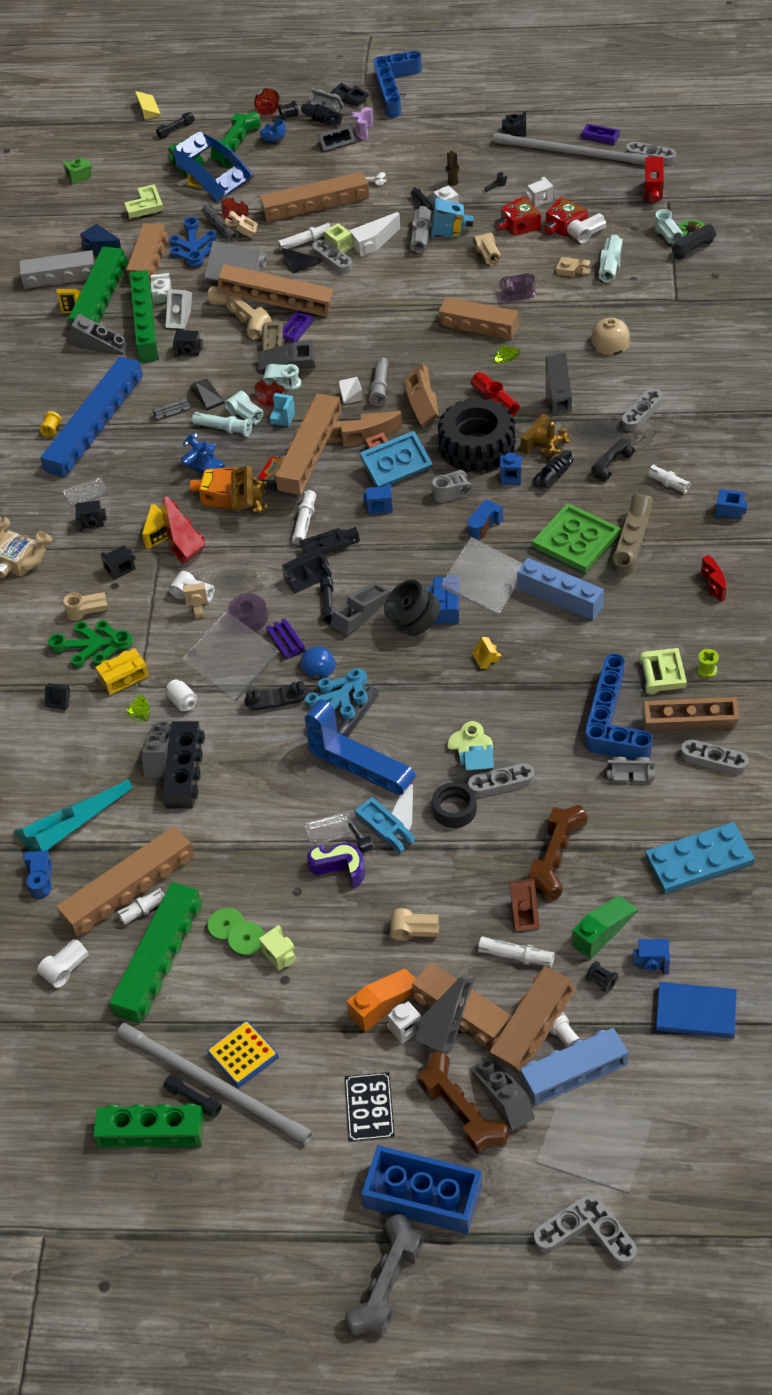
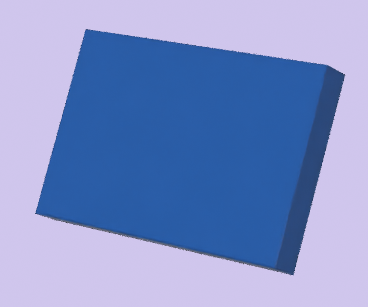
M660 982L656 1031L734 1038L737 989Z

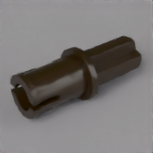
M449 151L445 167L448 176L447 182L448 185L455 186L459 183L458 171L460 167L457 162V153Z

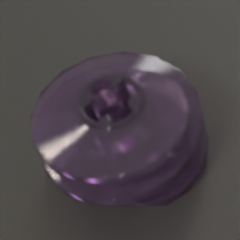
M247 593L239 595L231 601L228 607L233 627L238 632L244 634L260 630L268 620L269 612L266 603L262 597L256 594Z

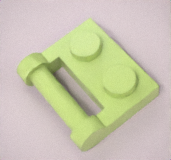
M679 648L647 651L639 654V662L643 666L647 694L653 695L659 691L687 687ZM655 661L658 663L661 680L656 681L651 665Z

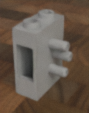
M213 241L205 278L218 283V277L223 264L263 272V268L267 264V254L259 249Z

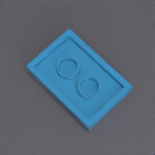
M415 431L360 452L359 455L376 487L387 486V483H396L432 468V462Z

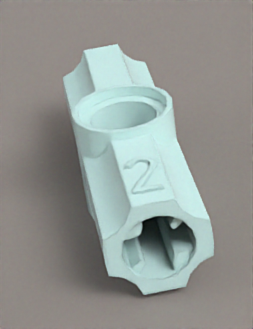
M611 235L607 238L605 248L601 252L599 279L603 283H610L612 280H615L617 268L620 267L622 239L618 235Z

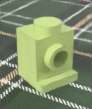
M339 223L324 231L325 240L341 252L345 253L353 248L352 233Z
M279 925L259 938L262 953L278 971L295 962L297 958L293 953L295 947L288 937H283L282 928Z

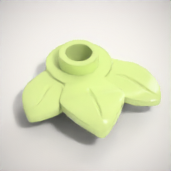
M475 721L465 723L461 731L453 733L448 740V749L458 750L459 756L460 752L469 751L470 746H483V750H487V745H492L493 748L491 738L484 734L482 725ZM470 729H475L476 733L469 734L468 731Z

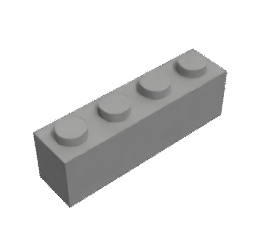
M93 251L20 261V275L24 289L87 280L95 263Z

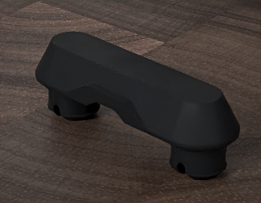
M707 224L677 240L672 246L674 257L680 260L686 256V253L695 249L701 243L709 244L713 242V238L717 235L714 227Z
M620 438L592 466L591 470L595 478L599 477L603 481H607L612 475V472L607 468L610 461L622 453L627 458H630L635 453L636 448L631 445V440Z
M298 681L275 690H249L246 693L244 703L254 711L302 702L308 695V688L302 681Z

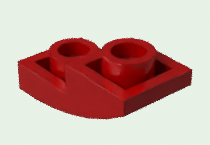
M708 554L702 558L701 574L705 579L709 580L708 590L710 594L723 602L726 596V580L719 565Z

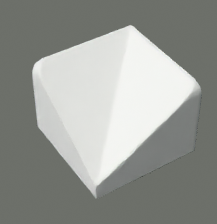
M358 377L338 382L339 392L344 404L363 400L362 388Z

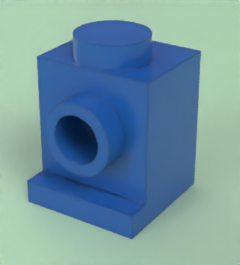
M515 453L501 455V485H521L522 456H517ZM505 473H517V476H505Z
M387 483V486L366 488V493L362 495L363 506L368 507V514L393 512L391 483Z
M719 489L715 519H719L720 516L741 519V515L746 514L748 501H744L745 492Z
M638 939V949H633V964H638V969H645L647 971L664 969V974H669V939Z

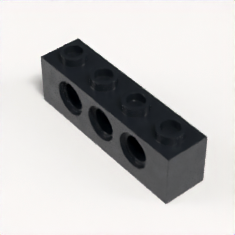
M172 721L162 793L166 809L193 808L194 799H198L199 791L196 781L201 778V770L198 764L203 760V751L200 747L205 742V732L200 729L199 721Z

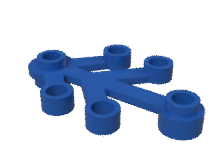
M188 217L184 220V228L189 233V242L181 239L178 235L171 236L169 238L170 245L172 246L170 252L173 258L182 257L186 259V263L189 266L199 267L204 263V257L210 253L212 242L217 239L216 232L209 230L197 241L198 220L195 217ZM206 244V247L204 249L198 251L199 248ZM178 246H181V247H183V248H185V249H188V250H190V252H189V253H188V252H185V251L181 250V248L178 247Z

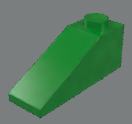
M617 896L588 913L572 929V946L589 959H592L638 912V909L621 896Z

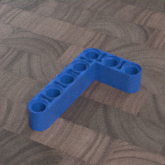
M418 51L379 56L374 59L375 79L388 117L396 118L401 115V98L394 77L418 74L422 71L421 53Z
M617 653L609 654L604 660L588 719L585 746L587 750L597 754L624 757L630 760H636L639 757L650 758L652 754V736L650 733L612 725L624 679L625 659Z
M319 699L306 714L304 720L309 749L317 757L397 795L404 794L416 778L415 772L409 766L337 732L334 708L327 701Z

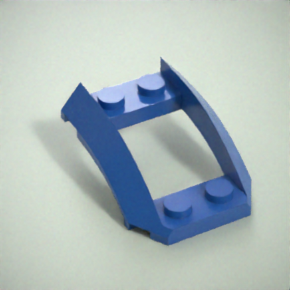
M197 132L173 150L176 167H180L190 174L206 192L208 191L211 194L215 203L254 177L244 162L230 148L201 132ZM211 146L221 152L235 166L216 180L202 165L193 159Z

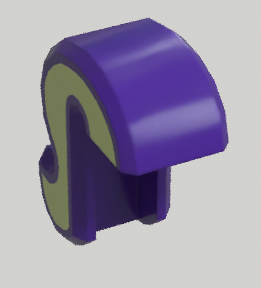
M351 843L336 844L328 851H325L324 845H318L311 848L307 854L309 870L315 875L348 869L353 888L359 886L365 878L363 855L359 848Z

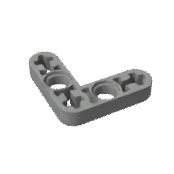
M594 1195L582 1197L540 1225L534 1233V1245L542 1253L555 1251L586 1229H589L618 1266H631L637 1256V1247L601 1199ZM586 1205H589L591 1208L596 1206V1215L599 1218L597 1222L595 1215L591 1211L586 1212ZM565 1218H571L575 1220L577 1225L572 1230H566L561 1226V1222ZM603 1225H611L615 1229V1233L610 1237H606L599 1230ZM554 1226H556V1229H557V1231H558V1232H556L555 1234H554ZM541 1235L551 1236V1243L547 1241L541 1242ZM618 1239L619 1245L624 1251L629 1249V1257H626L624 1254L619 1256V1246L615 1243Z

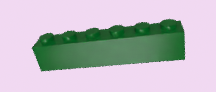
M102 247L69 316L70 326H72L78 313L100 324V319L105 314L106 306L111 301V295L116 290L117 282L122 277V271L127 266V257L124 255L123 248Z
M148 270L130 272L136 345L140 363L159 360Z
M171 882L109 1002L114 1016L141 1024L144 1016L149 1014L152 1000L155 994H159L162 980L165 974L170 972L172 960L175 954L180 952L182 940L185 934L190 932L195 914H198L202 908V900L200 899L198 889Z

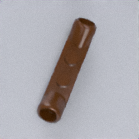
M577 804L568 809L553 807L548 819V834L553 836L544 861L534 859L531 865L528 879H534L535 889L539 890L547 901L556 900L562 895L563 885L554 872L556 868L560 869L563 859L561 852L563 849L566 850L569 844L570 836H568V833L587 824L588 816L581 805Z
M432 1052L429 1054L426 1068L415 1075L416 1081L431 1101L440 1095L464 1123L465 1126L462 1127L463 1139L475 1153L479 1154L487 1147L504 1148L507 1145L508 1139L507 1124L505 1122L483 1120L477 1106L473 1102L469 1103L464 1098V1092L457 1083L452 1084L448 1079L449 1057L443 1052Z

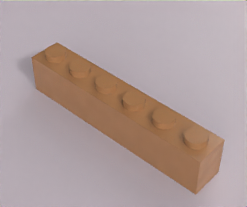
M358 172L259 195L261 210L266 222H271L369 199L368 182L363 172Z
M223 264L218 277L217 293L327 317L332 303L334 288Z
M317 393L314 400L310 402L307 414H304L300 428H297L293 442H290L286 456H283L279 470L275 471L274 481L277 483L278 491L297 495L302 494L341 414L340 397Z
M175 826L171 827L58 904L56 907L61 920L76 937L90 931L101 920L110 917L114 911L123 905L129 904L133 898L149 890L153 884L169 876L176 868L188 863L194 857L191 843Z

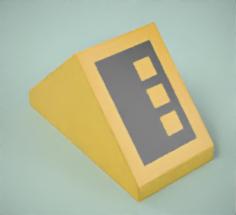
M57 289L62 314L72 312L81 291L77 289Z
M151 504L142 533L145 548L148 549L168 539L162 511L156 504Z

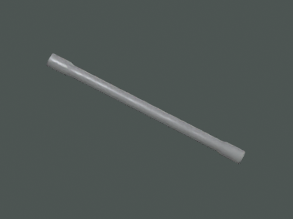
M494 133L493 143L542 149L629 162L645 166V157H649V155L583 147L516 137L502 133Z
M123 1023L119 1027L118 1037L136 1047L142 1048L281 1129L286 1135L298 1142L307 1145L311 1140L313 1131L281 1115L148 1038L144 1033L129 1024Z

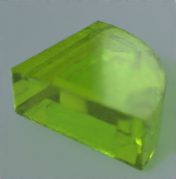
M501 345L495 356V362L506 363L513 361L520 355V349Z
M139 694L127 711L129 715L147 722L150 717V707L147 699Z

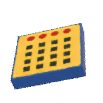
M248 1020L207 1049L208 1055L238 1089L279 1058L278 1053Z

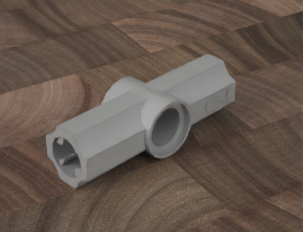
M420 206L415 211V218L412 222L411 250L420 254L427 250V243L430 238L431 210L426 206Z

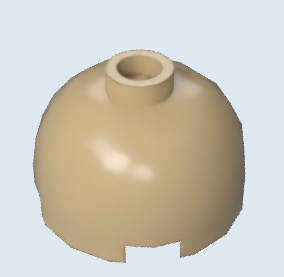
M605 318L594 326L591 335V345L595 347L596 352L612 356L614 352L622 350L623 353L629 347V329L622 320Z

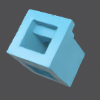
M487 745V750H483V746H470L469 751L460 752L461 766H465L466 770L493 769L492 745Z

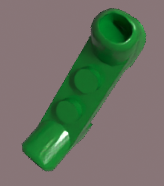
M257 112L248 114L235 113L231 119V130L223 140L218 141L235 152L248 132L260 128L261 120ZM211 147L210 157L212 160L219 161L224 168L233 166L221 152Z

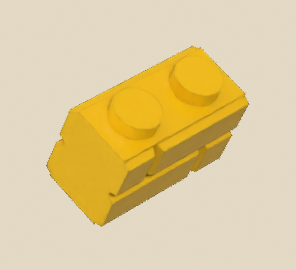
M135 648L130 651H124L111 660H105L95 667L98 679L109 696L149 677L147 666Z

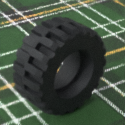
M477 397V399L468 398L463 402L460 400L454 406L448 407L438 421L440 454L450 465H454L459 470L464 469L465 472L476 471V473H481L482 470L491 471L494 467L498 468L500 467L501 455L513 453L515 450L514 417L507 408H504V405L499 402L495 403L492 399L483 400V398ZM471 433H485V434H488V435L482 436V437H469V436H466V435L471 434Z

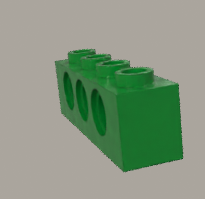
M190 1103L183 1106H170L168 1104L143 1106L135 1104L131 1107H119L117 1105H107L105 1107H97L93 1137L98 1148L202 1147L204 1115L201 1106ZM149 1122H155L150 1127H144ZM174 1122H181L177 1126H171ZM122 1123H128L125 1127H119Z

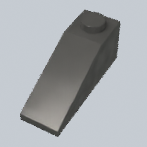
M474 976L459 977L422 1016L416 1026V1041L440 1052L453 1049L474 983Z

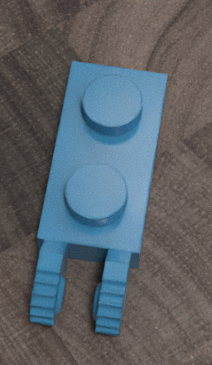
M373 797L354 810L356 817L386 843L388 842L397 852L401 853L405 849L400 840L395 837L398 833L407 843L412 844L415 842L414 835L404 827V824Z

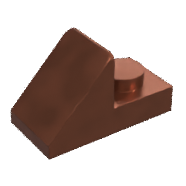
M534 879L509 881L510 906L515 931L540 928Z

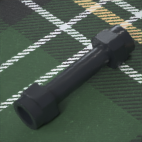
M186 112L181 115L182 118L169 125L159 126L156 129L157 136L165 138L169 135L170 131L184 124L190 125L195 121L194 115L191 112Z
M323 577L320 580V588L324 598V608L322 609L323 621L331 623L332 612L335 611L332 603L333 579L331 577Z
M170 1074L166 1078L163 1087L173 1095L181 1094L201 1106L203 1113L214 1118L218 1116L222 1109V1104L212 1096L206 1098L184 1085L183 1079L177 1075Z

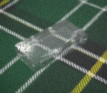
M101 477L63 490L64 497L70 508L75 507V503L89 502L109 495Z
M350 811L305 822L304 826L310 846L354 835L348 826V823L353 822Z

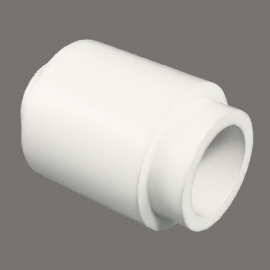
M173 680L166 686L167 697L180 711L194 708L197 695L183 681Z

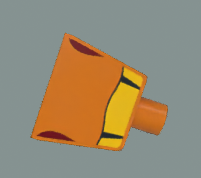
M238 468L204 470L202 480L190 481V492H199L201 503L205 505L232 510L231 471Z

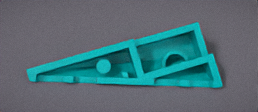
M129 779L124 780L109 789L102 790L101 793L91 798L86 797L42 819L39 818L26 827H19L14 832L31 852L48 850L133 787Z

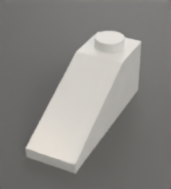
M396 212L349 230L352 233L353 248L360 257L377 251L400 230V215Z

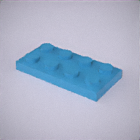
M734 822L645 851V857L664 894L754 865L755 862L754 856Z

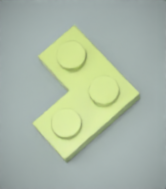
M155 184L138 188L140 199L125 202L129 219L164 210Z

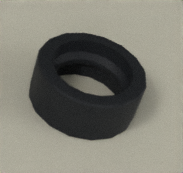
M459 782L445 783L438 787L432 797L434 818L439 824L449 828H459L469 824L476 816L477 811L474 791L469 786ZM452 797L462 798L468 802V807L457 813L447 812L440 805L444 800Z

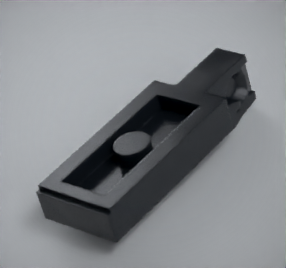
M356 527L348 530L336 528L300 541V545L304 554L320 548L323 555L359 542L360 537Z

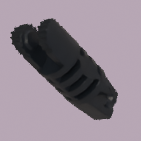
M303 104L300 107L301 112L315 120L327 124L341 125L343 114L332 108L320 104Z
M564 450L555 456L533 478L532 484L538 487L543 484V487L549 488L568 470L574 461L572 452Z

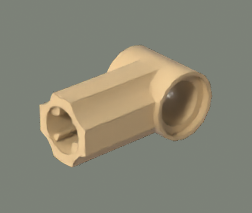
M492 232L473 237L476 253L482 255L486 264L490 266L497 265L498 261L501 260V254L495 245Z
M105 592L81 596L79 593H69L63 599L66 616L71 621L81 620L85 614L108 610Z
M404 908L395 909L391 913L390 937L394 940L406 941L412 936L438 937L439 915L413 914L410 910Z

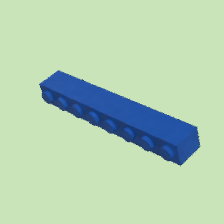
M121 356L116 360L40 457L44 472L65 478L74 468V465L94 442L97 435L104 429V426L113 417L117 409L122 406L127 396L132 393L133 388L141 381L143 371L139 361Z

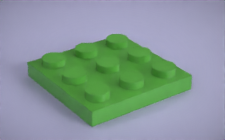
M567 503L532 541V547L586 573L621 534V528Z

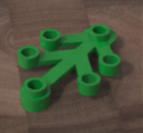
M106 620L98 621L96 629L99 634H107L110 638H102L90 629L86 622L79 621L74 626L76 634L79 636L85 635L88 639L65 640L62 634H53L48 639L50 650L55 653H62L67 648H85L79 654L71 657V663L75 669L84 667L85 660L101 647L108 646L104 651L93 656L92 660L95 667L99 666L101 662L105 661L117 650H126L133 644V637L126 630L116 631L109 626Z

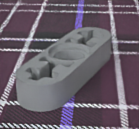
M630 142L626 145V153L649 155V157H664V165H672L676 162V151L673 149L640 142Z
M317 240L313 243L314 255L321 258L324 263L340 274H348L353 270L352 259L328 241Z
M658 389L647 390L622 416L623 429L630 432L638 430L661 406L662 392ZM645 408L647 409V411L640 412L638 411V409Z
M687 740L682 744L681 757L688 763L734 775H741L747 771L748 757L743 752L697 740ZM710 754H717L721 759L713 761L708 756Z
M522 763L476 774L469 779L468 785L474 791L476 798L528 787L533 784L535 779L534 768L529 764ZM499 777H504L508 780L505 784L495 782Z

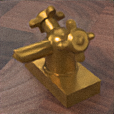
M542 414L522 435L521 452L528 455L537 445H541L546 448L540 449V452L545 453L549 459H552L553 456L561 452L560 449L555 448L559 442H562L563 445L570 442L569 435L565 428L559 429V434L555 435V422H550V416Z
M249 466L231 471L232 510L238 512L254 505L251 513H262L268 507L267 504L262 506L260 500L262 494H265L264 487L267 485V482L257 480L255 477L252 478V468Z

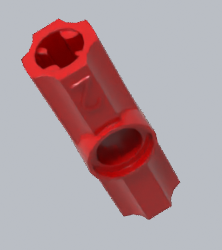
M480 371L474 374L470 380L471 386L484 396L486 400L492 399L495 403H501L504 405V408L511 412L513 417L516 416V413L520 410V405L504 391L503 384L493 381Z

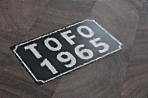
M390 1072L345 1076L349 1141L395 1137Z

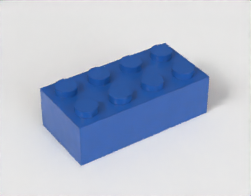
M377 1145L362 1191L364 1208L390 1215L403 1214L413 1221L469 1235L483 1186L482 1171Z

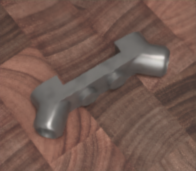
M393 1215L385 1223V1229L392 1243V1249L389 1254L385 1253L380 1265L382 1272L379 1278H374L369 1290L371 1297L369 1301L346 1311V1322L351 1334L354 1336L368 1331H373L383 1336L391 1322L394 1313L392 1303L387 1302L404 1261L416 1263L425 1238L424 1232L411 1228L406 1215Z

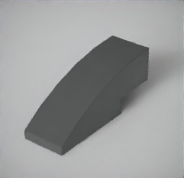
M373 582L348 596L347 604L332 612L330 626L346 636L375 614L384 604L391 590L377 582Z

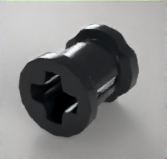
M295 100L286 105H278L279 115L282 120L291 115H299Z
M595 961L588 969L585 980L587 982H594L602 987L604 992L609 993L615 986L619 974L616 972L611 973L601 967L600 962Z

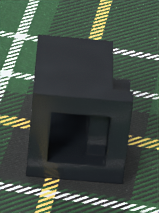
M523 111V114L505 115V119H502V130H505L506 134L511 136L525 137L526 111Z
M176 330L173 340L175 357L180 355H199L200 350H203V339H200L199 331Z
M100 500L75 503V518L79 532H83L85 528L104 526V521L107 520L106 509L101 507Z
M124 545L108 554L104 552L100 554L103 567L113 580L136 569L134 564L136 557L133 551L127 549Z

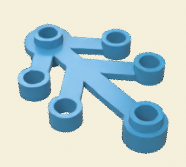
M352 669L343 678L333 681L329 678L321 679L318 682L319 689L322 693L327 694L320 696L316 693L308 694L305 697L307 706L312 708L319 699L329 702L335 710L341 703L342 708L340 712L342 717L346 720L352 719L355 716V710L351 705L349 692L355 689L353 697L357 704L367 702L368 696L363 689V686L366 684L367 674L363 669ZM343 686V687H342L341 689H339V690L330 692V691H331L332 689H334V688H338V687Z

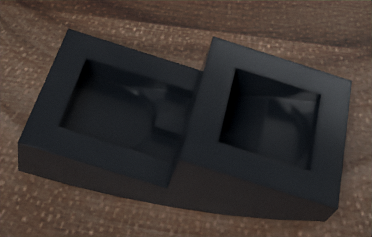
M340 83L331 91V94H337L342 102L351 105H359L369 96V93L356 85L351 89L343 83Z

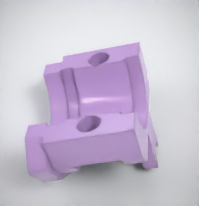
M368 107L362 108L361 113L352 112V116H350L352 119H358L355 135L362 141L368 138V128L373 126L372 108Z

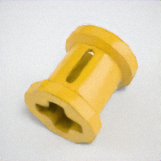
M52 411L45 413L44 422L39 426V431L43 436L52 438L56 435V428L62 421L60 415Z

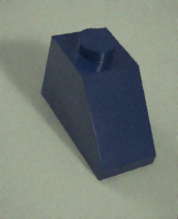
M98 224L80 233L82 248L85 251L92 250L94 256L99 255L102 247L121 248L119 238Z

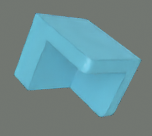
M275 393L273 396L275 408L270 416V424L289 427L295 415L293 396Z

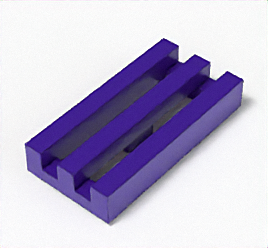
M587 124L581 133V139L615 145V141L620 136V130L592 124Z
M296 312L283 327V339H285V342H298L313 323V317Z
M284 618L281 620L282 623L275 622L273 627L270 625L266 626V631L287 660L304 652L305 646ZM283 628L286 630V632L288 633V635L290 636V638L293 640V642L295 643V645L297 646L298 649L295 648V646L293 645V643L291 642V640L288 638V636H287L286 633L284 632ZM278 631L291 652L287 651L275 632Z

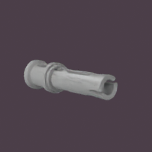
M382 357L381 363L380 358L376 360L375 378L370 386L372 393L369 395V401L374 406H382L387 401L388 385L386 383L388 360Z

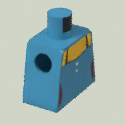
M435 198L431 238L459 237L462 226L473 227L474 216L464 215L463 204Z

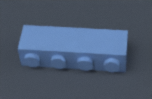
M527 558L517 571L518 590L592 621L604 607V589L530 558Z
M614 1027L607 1031L601 1030L584 1041L578 1040L564 1050L551 1052L546 1058L528 1062L520 1069L521 1082L534 1106H537L627 1066L629 1052Z

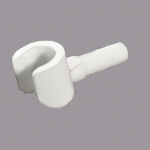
M380 172L376 177H365L367 182H374L377 186H382L387 181L382 179L386 175L384 172Z

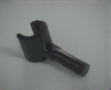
M503 172L497 173L496 180L484 188L487 192L495 186H505L507 176L503 177Z
M348 823L349 828L357 839L359 850L362 852L372 850L373 843L370 836L362 838L354 823Z

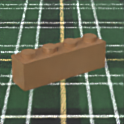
M143 223L126 269L129 284H131L130 272L148 270L150 282L151 275L156 274L157 266H160L161 254H164L165 243H168L169 239L164 224Z
M446 297L439 309V326L512 340L519 326V311Z
M737 697L644 701L641 709L643 731L735 727L739 721Z
M430 963L412 983L413 996L418 1003L431 1008L457 979L433 963ZM471 989L459 1030L464 1033L468 1032L480 1045H487L492 1049L493 1041L501 1035L511 1015Z
M546 966L535 976L532 987L528 993L522 996L516 1012L508 1018L505 1029L493 1041L490 1053L498 1062L521 1074L520 1069L533 1059L554 1026L555 1021L576 991V987L570 978Z

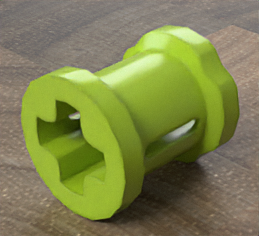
M712 649L702 650L698 655L700 664L698 665L697 673L702 678H713L717 674L718 653Z

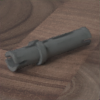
M210 204L203 206L202 213L208 218L210 224L216 226L229 242H235L239 237L238 233L232 227L224 224L225 220L221 213L215 211Z

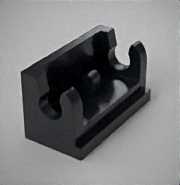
M317 548L283 564L284 580L296 594L319 583L323 577H332V572L327 567L330 564L320 548Z

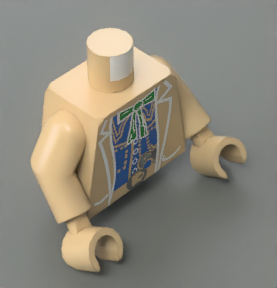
M0 517V578H5L9 572L17 576H23L27 571L40 565L46 551L44 547L51 544L52 538L43 531H39L36 534V540L10 530L5 533L4 530L10 526V521L4 517V522L1 524L2 518Z

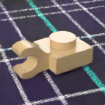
M230 211L228 217L233 220L226 218L224 224L228 227L237 226L236 230L241 234L253 238L258 223L244 215L239 217L235 212Z
M561 257L556 268V275L575 277V274L588 276L591 269H587L590 261L582 260L579 263V259Z
M205 583L183 586L186 606H193L196 619L204 618L202 604L208 603Z

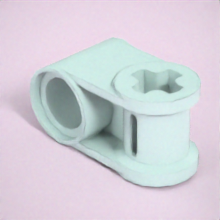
M269 364L265 369L262 384L269 390H296L301 386V380L298 378L299 369L294 364Z

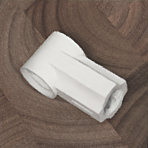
M600 213L582 222L574 220L569 224L567 232L579 243H585L590 239L591 234L606 228V221Z
M180 571L169 586V592L175 598L184 599L183 586L204 582L195 580L193 575L186 571ZM205 583L208 603H210L215 589L213 585Z
M73 939L54 957L47 956L40 962L37 972L55 988H59L68 981L70 972L89 956L88 951L78 940Z

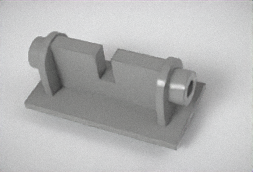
M311 88L313 95L308 98V103L313 105L324 104V106L332 108L337 112L340 110V107L344 108L341 98L337 94H329L321 89Z
M614 757L607 762V768H612V770H607V779H612V781H629V773H633V781L650 782V780L655 779V770H650V768H654L655 761H650V758L647 757L636 758V761H628L624 757Z

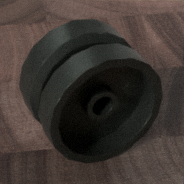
M415 579L406 580L398 584L388 595L384 604L386 617L409 636H417L428 630L436 621L440 612L438 598L430 591H427L426 587Z

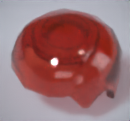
M264 88L261 94H256L255 109L265 116L274 114L280 104V95L274 89Z
M227 198L221 202L222 215L225 219L233 220L228 217L230 211L235 212L239 217L242 215L247 217L249 215V207L243 201L238 204L234 198Z
M261 380L254 386L255 396L261 405L274 406V394H286L285 388L282 385L276 384L275 381L267 385L264 380Z

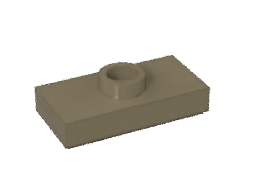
M283 322L264 323L263 351L282 346Z

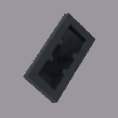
M351 125L318 134L323 152L356 142Z
M285 248L281 250L292 273L321 263L322 260L312 255Z
M208 379L200 380L190 385V389L207 411L224 404L223 398Z

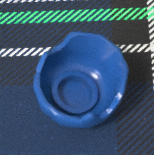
M277 119L273 126L267 123L265 128L259 131L262 139L271 143L282 140L286 134L285 121Z
M315 646L304 651L300 659V666L302 671L311 678L315 675L326 678L334 672L336 662L328 649L322 646Z

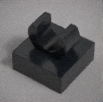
M52 683L45 685V707L66 710L69 707V686Z

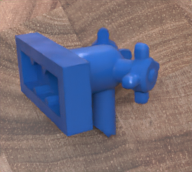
M197 433L186 437L183 446L191 445L193 448L181 457L182 464L202 475L206 469L225 468L224 462L215 458L213 454L216 443L198 442L195 439L198 436Z

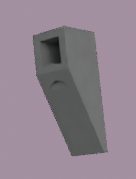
M79 313L66 338L67 341L82 349L123 354L130 341Z
M313 341L294 342L258 352V371H265L269 364H294L298 369L316 367Z
M565 351L545 355V400L552 415L572 411V393Z
M158 722L153 724L142 751L144 778L165 777L171 724L168 722Z
M494 1057L483 1060L470 1068L500 1118L512 1131L535 1119L527 1093Z

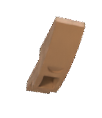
M422 363L408 373V377L404 379L415 415L421 426L425 427L427 424L434 422L439 414L436 394L430 387L428 367Z
M401 411L361 414V420L336 422L327 443L343 442V447L365 444V439L381 432L387 437L402 429Z

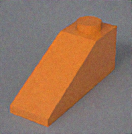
M404 968L366 985L346 1001L349 1017L364 1032H367L388 1015L392 1009L413 994L412 983L416 978Z

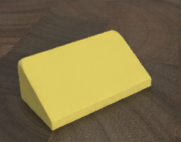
M135 92L137 103L145 120L161 116L153 95Z

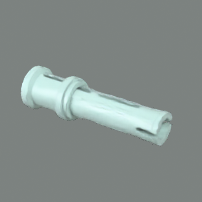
M195 412L192 417L194 425L223 429L229 434L239 433L244 437H248L252 430V421L250 419L240 420L236 419L235 416L224 418Z

